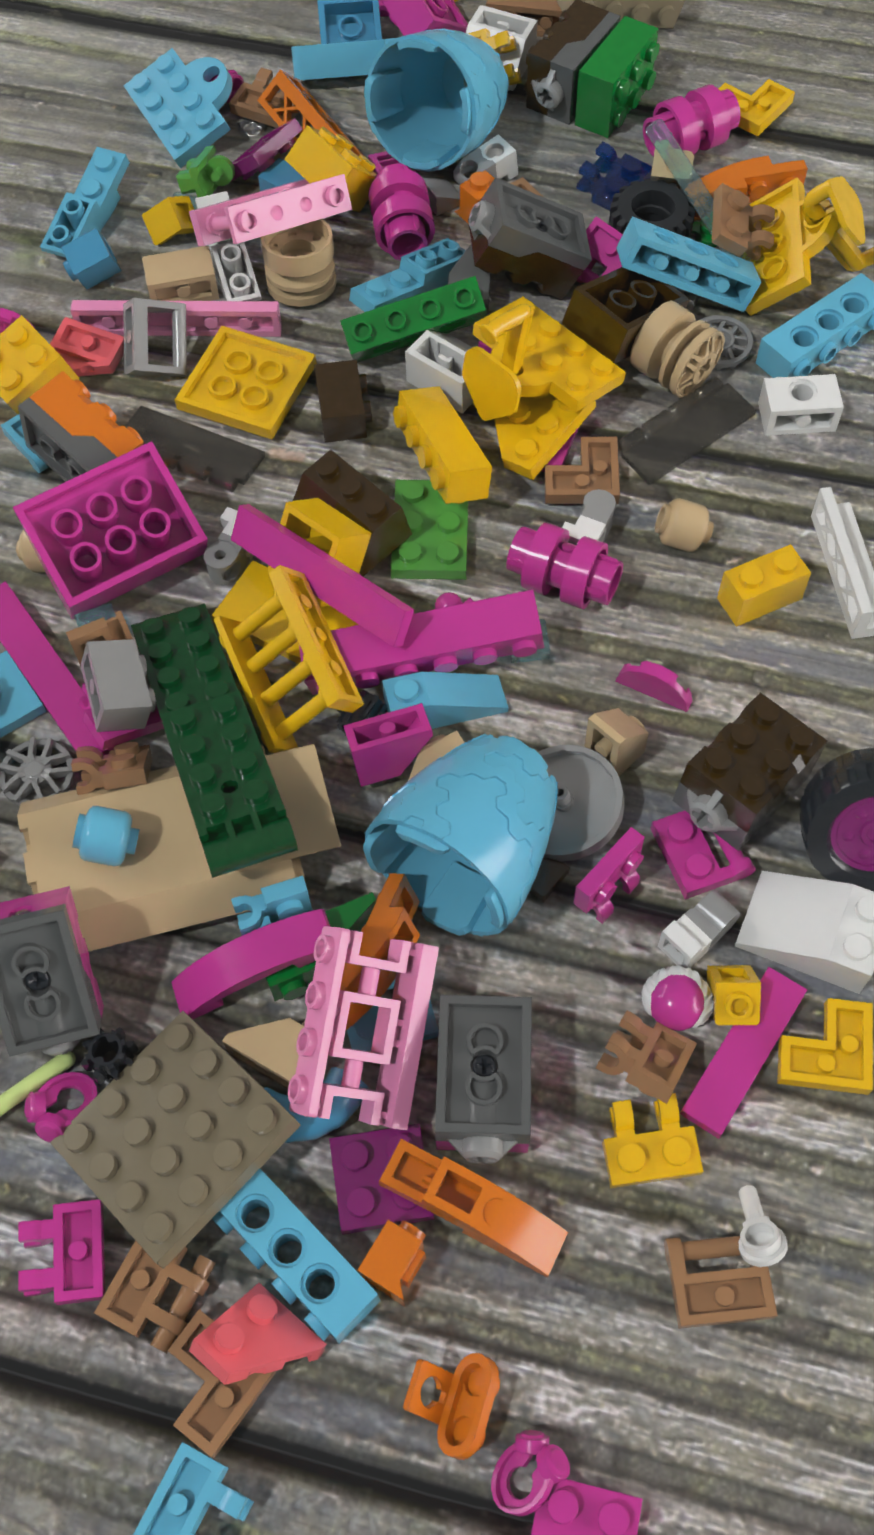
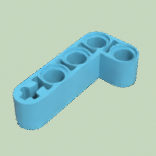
M395 38L292 46L294 77L300 80L368 75L377 54Z

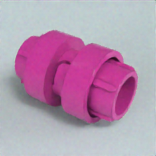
M708 84L688 92L685 98L676 96L658 103L654 109L653 117L647 118L643 124V138L649 153L654 157L656 141L669 142V149L691 151L693 155L697 153L698 149L705 151L724 144L729 138L730 131L738 127L740 123L738 100L729 89L720 91L714 85Z
M393 164L385 167L376 175L369 188V204L377 244L394 259L401 261L402 256L424 248L431 243L435 234V225L424 179L406 165Z
M545 522L537 531L527 527H521L517 531L508 552L506 568L521 575L522 588L533 589L536 593L547 595L552 587L560 589L561 602L585 609L591 600L603 605H608L611 602L621 579L623 562L608 556L607 543L583 536L577 545L569 543V531L567 529Z

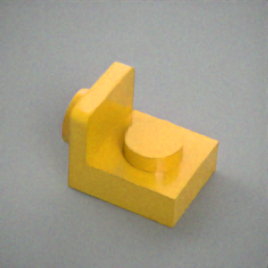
M751 965L707 966V984L714 996L715 1023L717 1025H758L760 1022L761 982Z

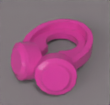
M67 1072L53 1077L38 1092L29 1093L24 1106L27 1122L36 1123L35 1132L37 1135L50 1143L55 1137L63 1135L65 1127L71 1125V1121L97 1096V1086L92 1078L80 1072ZM65 1089H77L84 1097L83 1104L74 1110L63 1108L55 1114L46 1112L47 1108L57 1103L59 1093Z
M525 1430L517 1433L515 1443L504 1451L493 1471L491 1491L493 1500L498 1508L505 1513L515 1516H526L539 1509L548 1498L553 1484L563 1481L570 1474V1464L566 1454L559 1446L550 1444L549 1436L541 1431ZM536 1455L537 1467L531 1475L533 1480L531 1492L526 1498L519 1500L511 1492L510 1478L517 1468L527 1467L532 1457Z

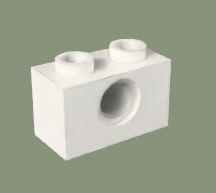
M836 374L764 378L758 401L765 436L836 432L844 408Z

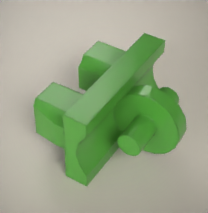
M212 145L206 146L198 157L189 159L186 163L187 170L179 171L176 179L182 194L196 192L197 197L211 195L218 186L229 184L234 178L235 170L232 162L227 157L216 155V147Z

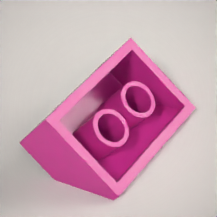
M380 0L389 11L390 20L400 29L403 36L444 28L466 33L468 23L453 0Z

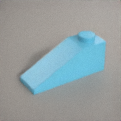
M421 671L382 680L387 713L422 703L432 729L505 713L509 710L498 675Z

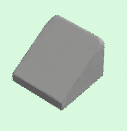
M423 178L428 190L430 208L436 216L460 206V194L447 180Z

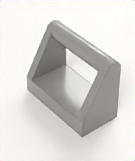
M132 298L124 303V375L187 376L186 304L142 298ZM148 313H172L173 366L148 364Z

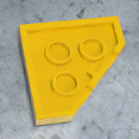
M550 393L538 397H520L517 412L494 419L504 468L534 480L596 408V402L590 403L575 413Z

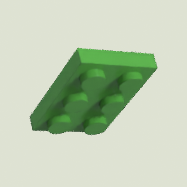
M396 479L394 501L402 507L412 535L392 552L391 579L466 580L468 501L460 504H445L438 490L433 489L431 480Z

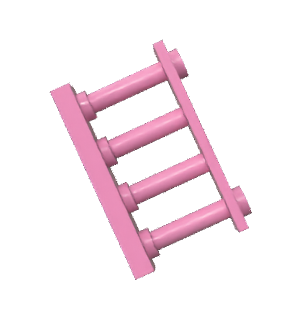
M341 174L309 183L306 179H301L191 210L189 214L198 246H206L232 238L233 244H239L350 211L352 206L345 175Z

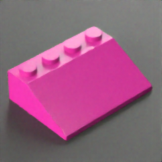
M152 441L13 507L46 574L72 620L203 555L207 548L208 538Z

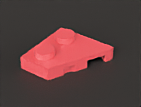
M67 317L63 319L50 343L78 377L114 373L124 355L123 336Z
M258 1283L195 1337L189 1352L226 1385L245 1380L253 1373L267 1374L282 1370L285 1362L304 1357H307L309 1362L318 1360L322 1356L327 1344L262 1284Z

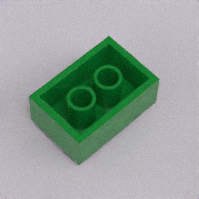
M627 16L622 18L579 70L575 126L609 138L617 127L620 128L623 125L626 115L631 109H635L638 106L641 96L646 90L649 91L655 82L656 71H653L654 61L660 49V44L657 43L659 28Z

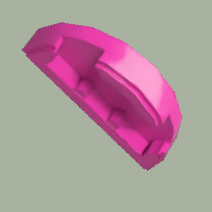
M642 661L640 666L626 663L615 682L685 712L688 711L692 703L690 689L684 690L676 682L678 675L656 663Z

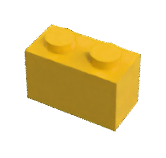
M790 544L725 571L717 599L737 627L801 600L811 571Z

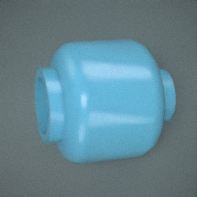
M92 806L87 811V814H79L72 848L79 849L80 858L84 861L114 867L119 866L124 861L126 853L135 855L140 829L131 828L132 817L129 812L102 806Z

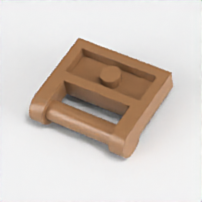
M740 1236L681 1242L680 1237L664 1239L665 1257L670 1273L679 1329L774 1319L778 1316L768 1266L757 1267L750 1265L748 1268L687 1274L685 1261L740 1256Z

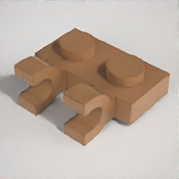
M261 67L252 84L242 83L229 102L232 114L275 128L279 127L257 101L273 77L272 70ZM282 90L276 93L270 101L274 108L284 107V92ZM292 113V119L295 118L297 113Z
M722 183L714 191L712 243L738 257L746 252L748 257L757 261L761 257V247L759 245L765 246L768 249L774 245V234L761 230L762 221L760 220L771 223L775 219V209L765 204L752 207L749 205L750 197Z
M126 742L116 745L114 750L109 751V754L103 755L98 748L93 746L78 747L76 750L77 758L71 762L73 772L83 770L81 773L82 781L78 782L76 786L77 794H87L100 787H104L105 790L147 784L153 760L150 744L139 746L138 742Z
M627 1010L619 1026L628 1030L631 1035H626L619 1030L613 1033L605 1048L615 1053L618 1058L604 1052L596 1069L609 1075H619L625 1071L628 1073L626 1082L637 1087L642 1093L655 1097L667 1104L697 1043L658 1022L652 1028L644 1024L637 1015Z

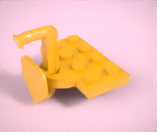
M843 176L826 180L810 190L806 196L804 185L797 177L749 204L752 207L765 204L775 209V219L771 223L760 220L762 221L761 230L774 234V245L770 249L759 245L761 247V257L757 261L748 257L746 252L741 255L742 259L753 262L762 282L745 310L750 316L812 285L810 258L821 252L825 246L847 271H861L874 264V247L864 252H861L857 247L865 243L863 210L857 194Z
M524 296L474 323L472 334L490 347L492 351L490 354L481 347H472L465 354L462 369L465 384L479 416L484 421L514 414L518 410L520 397H538L547 393L553 395L576 413L623 384L626 375L623 369Z

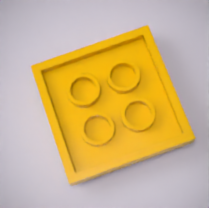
M221 326L176 396V408L272 440L314 370V364H317L316 354Z

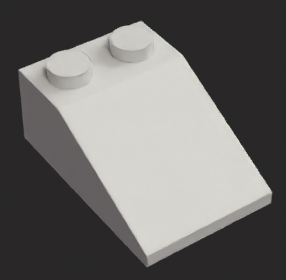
M761 871L735 947L860 994L874 971V892L850 883Z

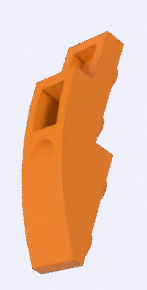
M769 155L733 163L705 175L685 189L688 193V198H692L694 202V221L702 220L709 214L713 215L714 191L722 183L750 197L749 203L760 199L797 177L804 185L808 170L805 161L798 160L772 164Z
M389 873L382 891L377 896L376 904L369 919L361 930L363 936L360 956L387 960L391 939L417 943L420 934L412 919L420 901L405 874ZM345 963L340 990L358 993L362 966ZM380 969L376 997H381L395 980L397 972ZM351 1002L346 1030L353 1026L373 1005Z
M400 1139L379 1180L380 1186L462 1228V1233L547 1278L568 1234L565 1229L491 1181L445 1156L443 1159H440L403 1139Z

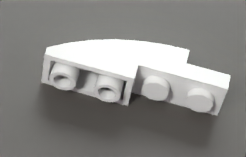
M227 191L195 198L197 209L230 200ZM230 238L207 245L210 249L212 263L225 300H262L245 242L233 244V240Z

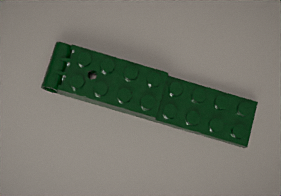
M205 603L132 624L131 628L139 653L144 655L146 659L148 681L155 693L159 715L212 878L298 851L297 842L284 804L241 692L234 681Z

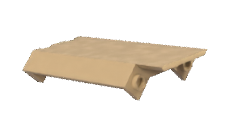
M263 744L261 745L292 826L298 851L212 878L175 765L150 771L147 784L105 790L104 787H100L82 795H78L77 790H71L22 802L17 818L19 830L23 832L27 845V852L23 853L27 883L31 886L33 894L70 886L78 913L79 927L82 937L85 938L88 951L240 914L235 913L231 901L232 898L245 895L251 897L262 894L260 888L302 875L304 877L300 861L301 856L341 847L315 744L269 755L265 754ZM92 806H102L129 812L132 817L131 828L140 829L135 855L126 853L122 864L115 867L82 860L79 855V849L72 848L80 813L87 814V811Z

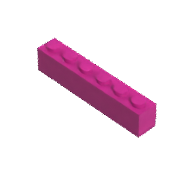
M533 589L414 613L403 646L392 647L360 625L331 630L356 687L362 689L375 687L380 681L421 671L447 673L457 669L459 665L469 663L486 665L495 662L499 657L509 655L526 657L534 654L538 649L544 648ZM299 645L300 656H301V662H302V661H303V655H304V653H303V651H302V649H301V647H300V645ZM312 674L304 682L311 694L315 695L318 694L319 687Z

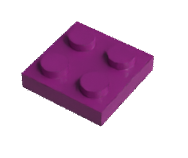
M296 118L265 134L234 160L232 164L235 174L231 181L240 176L247 180L257 171L259 173L264 171L275 162L273 157L278 153L283 154L295 144L294 137L303 130Z
M420 1123L408 1125V1130L389 1128L329 1138L342 1235L383 1228L388 1219L397 1225H400L402 1220L409 1223L434 1220V1214L379 1185V1180L400 1139L424 1150Z

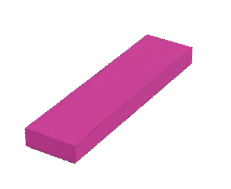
M771 967L767 968L760 980L759 1024L732 1026L680 1112V1115L720 1139L808 990Z

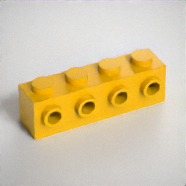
M441 387L399 391L398 406H395L393 410L395 425L402 430L408 447L414 450L420 467L426 470L433 489L438 490L445 504H460L465 501L487 499L492 465Z

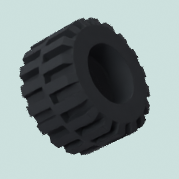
M644 179L642 182L636 180L630 182V186L624 185L621 187L619 193H615L613 196L609 225L623 234L633 216L691 239L695 216L694 202L692 198H688V193L684 189H678V185L674 183L668 184L665 183V180L658 179V181Z

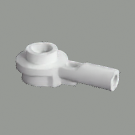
M751 1185L744 1186L739 1190V1198L746 1219L742 1223L743 1229L739 1239V1252L743 1260L750 1265L757 1267L771 1266L778 1263L785 1256L788 1250L786 1236L776 1224L770 1221L768 1216H764L756 1188Z

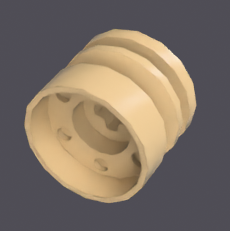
M324 219L260 237L268 293L276 301L288 306H310L326 300L334 292L337 280L333 258V235L330 225Z
M670 300L653 311L642 325L631 348L630 362L634 368L649 378H658L660 385L670 389L671 393L675 396L685 398L694 393L704 383L716 366L725 343L724 333L710 327V324L706 321H696L695 315L677 302Z

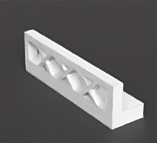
M831 487L820 488L811 518L851 639L874 636V570L850 502L837 504Z

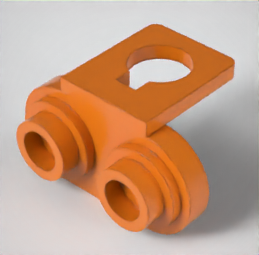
M472 1353L464 1357L456 1367L454 1374L426 1360L419 1359L414 1368L403 1408L407 1412L439 1425L437 1439L443 1453L458 1460L468 1459L481 1449L485 1441V1430L494 1399L500 1388L498 1367L492 1359L480 1353ZM432 1376L436 1383V1389L440 1390L441 1394L438 1402L432 1400L429 1405L424 1406L421 1401V1388L425 1380Z

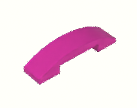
M317 909L258 928L218 947L191 964L171 982L180 1013L184 1011L194 1020L223 1006L222 998L292 964L301 968L314 962L316 940L321 935L324 926L330 927L325 910Z

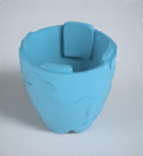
M445 28L433 29L397 37L386 44L377 54L365 80V108L371 130L386 151L399 163L419 171L442 170L474 151L491 133L502 114L507 100L509 88L508 74L505 72L503 62L497 51L483 40L462 31Z
M491 734L480 735L457 746L443 757L433 761L389 798L383 805L381 812L365 832L363 851L366 860L372 870L382 873L386 879L389 873L405 874L420 901L418 907L422 909V915L428 922L458 936L467 933L482 937L483 935L499 934L513 922L536 879L555 819L558 782H556L553 775L548 776V765L542 756L522 741L504 735L498 738Z

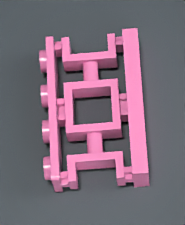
M324 926L314 946L316 965L313 981L308 985L305 995L307 1007L305 1025L297 1038L296 1048L299 1057L296 1073L291 1078L288 1086L289 1110L305 1117L330 1119L334 1096L362 1099L358 1121L370 1125H383L393 1129L408 1130L439 947L391 939L387 960L359 955L363 932ZM345 963L362 966L358 993L340 990ZM380 969L397 972L392 999L376 997ZM351 1002L379 1006L371 1052L343 1047ZM328 1055L346 1059L341 1085L323 1082ZM364 1061L380 1064L376 1090L359 1088Z

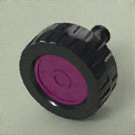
M865 748L834 758L817 771L804 789V795L800 801L799 815L805 849L814 868L829 881L850 883L874 892V748Z

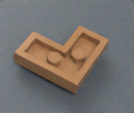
M581 437V465H545V504H583L584 496L588 492L598 489L611 493L615 497L616 504H619L620 485L617 437Z
M199 1309L168 1349V1352L205 1382L173 1426L211 1458H215L276 1374V1371L267 1374L253 1373L245 1380L224 1385L189 1352L193 1339L214 1322V1320Z

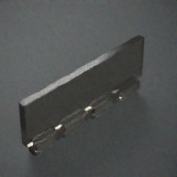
M713 377L695 389L694 393L687 394L669 406L668 411L663 410L643 423L642 429L637 427L620 438L617 442L618 447L622 451L621 457L648 485H651L754 416L757 410L729 383L723 385L717 377Z
M140 406L125 425L126 428L129 426L134 428L142 437L144 444L153 442L167 468L173 470L177 466V471L201 481H206L208 478L209 484L230 492L235 491L238 483L245 485L265 458V451L144 406Z

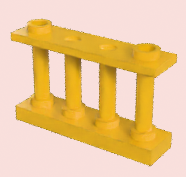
M278 565L268 574L275 589L274 596L244 621L240 622L222 616H217L214 619L220 634L219 641L228 653L261 731V740L269 752L272 753L298 748L293 734L327 707L353 713L364 705L305 574ZM284 609L289 620L288 628L257 653L250 635ZM298 641L304 653L303 661L271 685L264 667ZM313 674L319 687L318 694L288 718H285L278 700Z

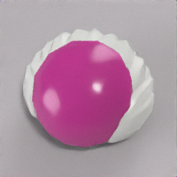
M681 965L668 966L666 969L661 968L647 978L642 988V1004L648 1015L652 1016L658 1023L675 1031H683L703 1025L714 1011L711 988L699 973L691 970V968H684Z

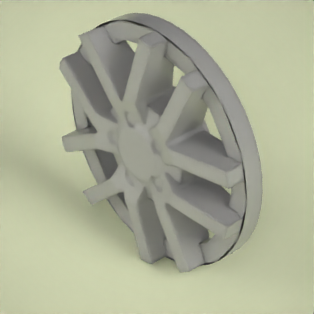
M713 315L700 319L709 323L710 327H713L712 323H720L716 329L724 333L725 343L721 356H725L727 360H721L720 356L715 366L716 371H721V368L730 367L731 370L735 369L736 365L749 358L753 347V336L745 324L735 318L723 315ZM726 324L734 326L731 331L725 329ZM741 331L744 336H737L736 334Z
M30 737L29 741L19 744L12 750L8 749L5 752L7 755L2 763H0V788L7 799L18 806L22 802L30 801L25 798L33 790H35L38 798L44 797L41 789L48 785L54 791L51 795L67 792L75 777V771L73 772L71 767L73 760L71 754L63 745L49 737L47 739ZM37 747H44L41 756H36ZM53 749L60 752V754L51 756ZM28 750L27 756L21 754L22 752ZM15 760L21 763V766L15 767L10 764ZM67 762V767L53 768ZM6 773L13 775L8 782H6ZM66 777L64 783L58 788L53 779ZM23 784L15 795L11 793L12 790Z

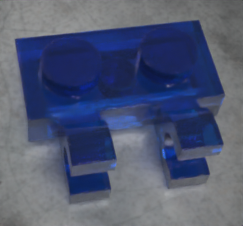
M602 142L596 148L595 153L600 156L594 164L585 161L579 168V174L583 175V177L577 183L576 188L583 192L592 193L591 202L610 211L615 193H619V189L624 185L630 186V182L636 180L642 182L644 179H650L652 166L627 153L620 159L617 157V153L612 146ZM600 173H606L607 175L602 177Z

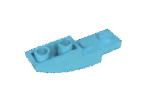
M96 147L75 193L66 192L40 245L42 251L65 257L62 246L95 228L101 232L121 198L117 188L130 163L126 154Z
M446 238L401 257L399 269L351 288L349 301L364 312L445 286L448 284L449 272L466 250L461 248L456 241Z

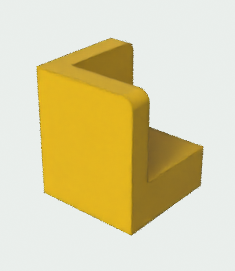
M189 196L167 197L142 214L154 245H162L177 234L194 233L189 211L195 209Z

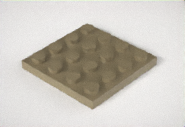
M184 1011L133 1060L132 1066H127L119 1074V1080L113 1079L71 1121V1125L65 1127L63 1135L55 1137L50 1142L152 1260L163 1269L301 1126L279 1102Z

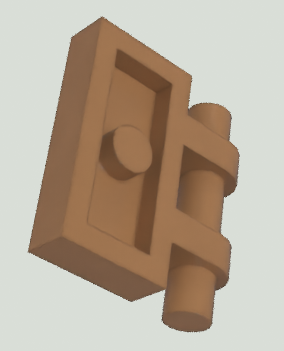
M135 1240L94 1314L137 1338L140 1337L148 1321L157 1324L160 1327L150 1345L167 1354L176 1336H179L188 1323L184 1321L197 1297H203L210 1285L207 1279L216 1263L205 1256L199 1255L191 1271L179 1266L188 1250L185 1246L163 1269L152 1260ZM172 1280L182 1287L167 1312L159 1308L157 1304Z

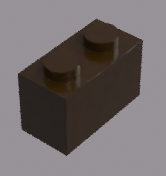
M357 359L314 364L325 443L367 438L366 423L372 422L370 400L363 401L362 396L368 395L367 379L365 373L359 374Z

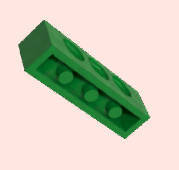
M476 276L340 320L350 354L353 360L357 359L358 363L410 346L426 330L447 334L474 325L475 322L487 315Z

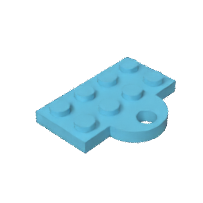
M171 48L124 85L180 168L189 159L199 155L206 146L212 145L231 130L218 110L227 102L233 86L232 77L225 65L216 58L203 57L185 65L175 50ZM219 75L214 81L209 82L211 78Z

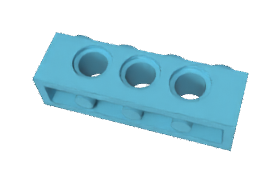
M633 216L616 247L623 268L742 312L746 310L762 283L753 262Z
M860 273L761 338L756 364L772 378L808 376L812 369L821 363L825 364L831 361L837 352L846 346L851 347L855 345L861 336L872 329L874 330V282Z
M261 1169L212 1218L226 1235L234 1229L242 1237L245 1243L239 1249L258 1270L266 1264L274 1272L277 1278L271 1284L290 1305L298 1299L310 1313L304 1318V1321L323 1341L331 1335L340 1344L380 1302L378 1293ZM264 1207L269 1210V1219L265 1225L256 1229L246 1226L247 1216L253 1209ZM296 1241L300 1243L302 1251L296 1261L288 1264L278 1261V1250L285 1242ZM327 1275L333 1278L335 1281L334 1290L328 1297L315 1299L310 1296V1284L316 1277Z

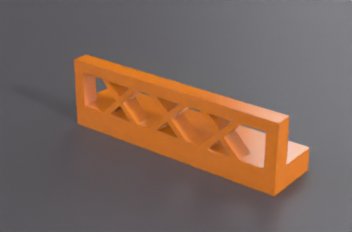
M280 69L257 100L280 127L292 120V113L301 112L303 115V130L307 125H312L318 130L321 127H325L335 136L338 133L346 138L353 145L351 151L355 155H363L303 84L294 76ZM281 89L284 92V107L274 108L270 101ZM303 130L294 137L295 142L297 141Z

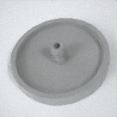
M558 745L543 749L538 753L548 765V776L553 775L556 782H558L555 819L543 858L556 861H572L589 856L610 841L622 822L625 810V794L618 773L605 757L586 747Z

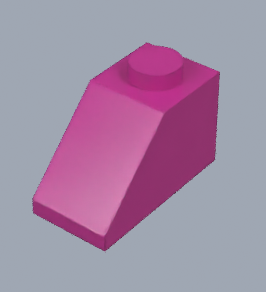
M422 703L344 725L361 787L400 776L433 736L432 728Z

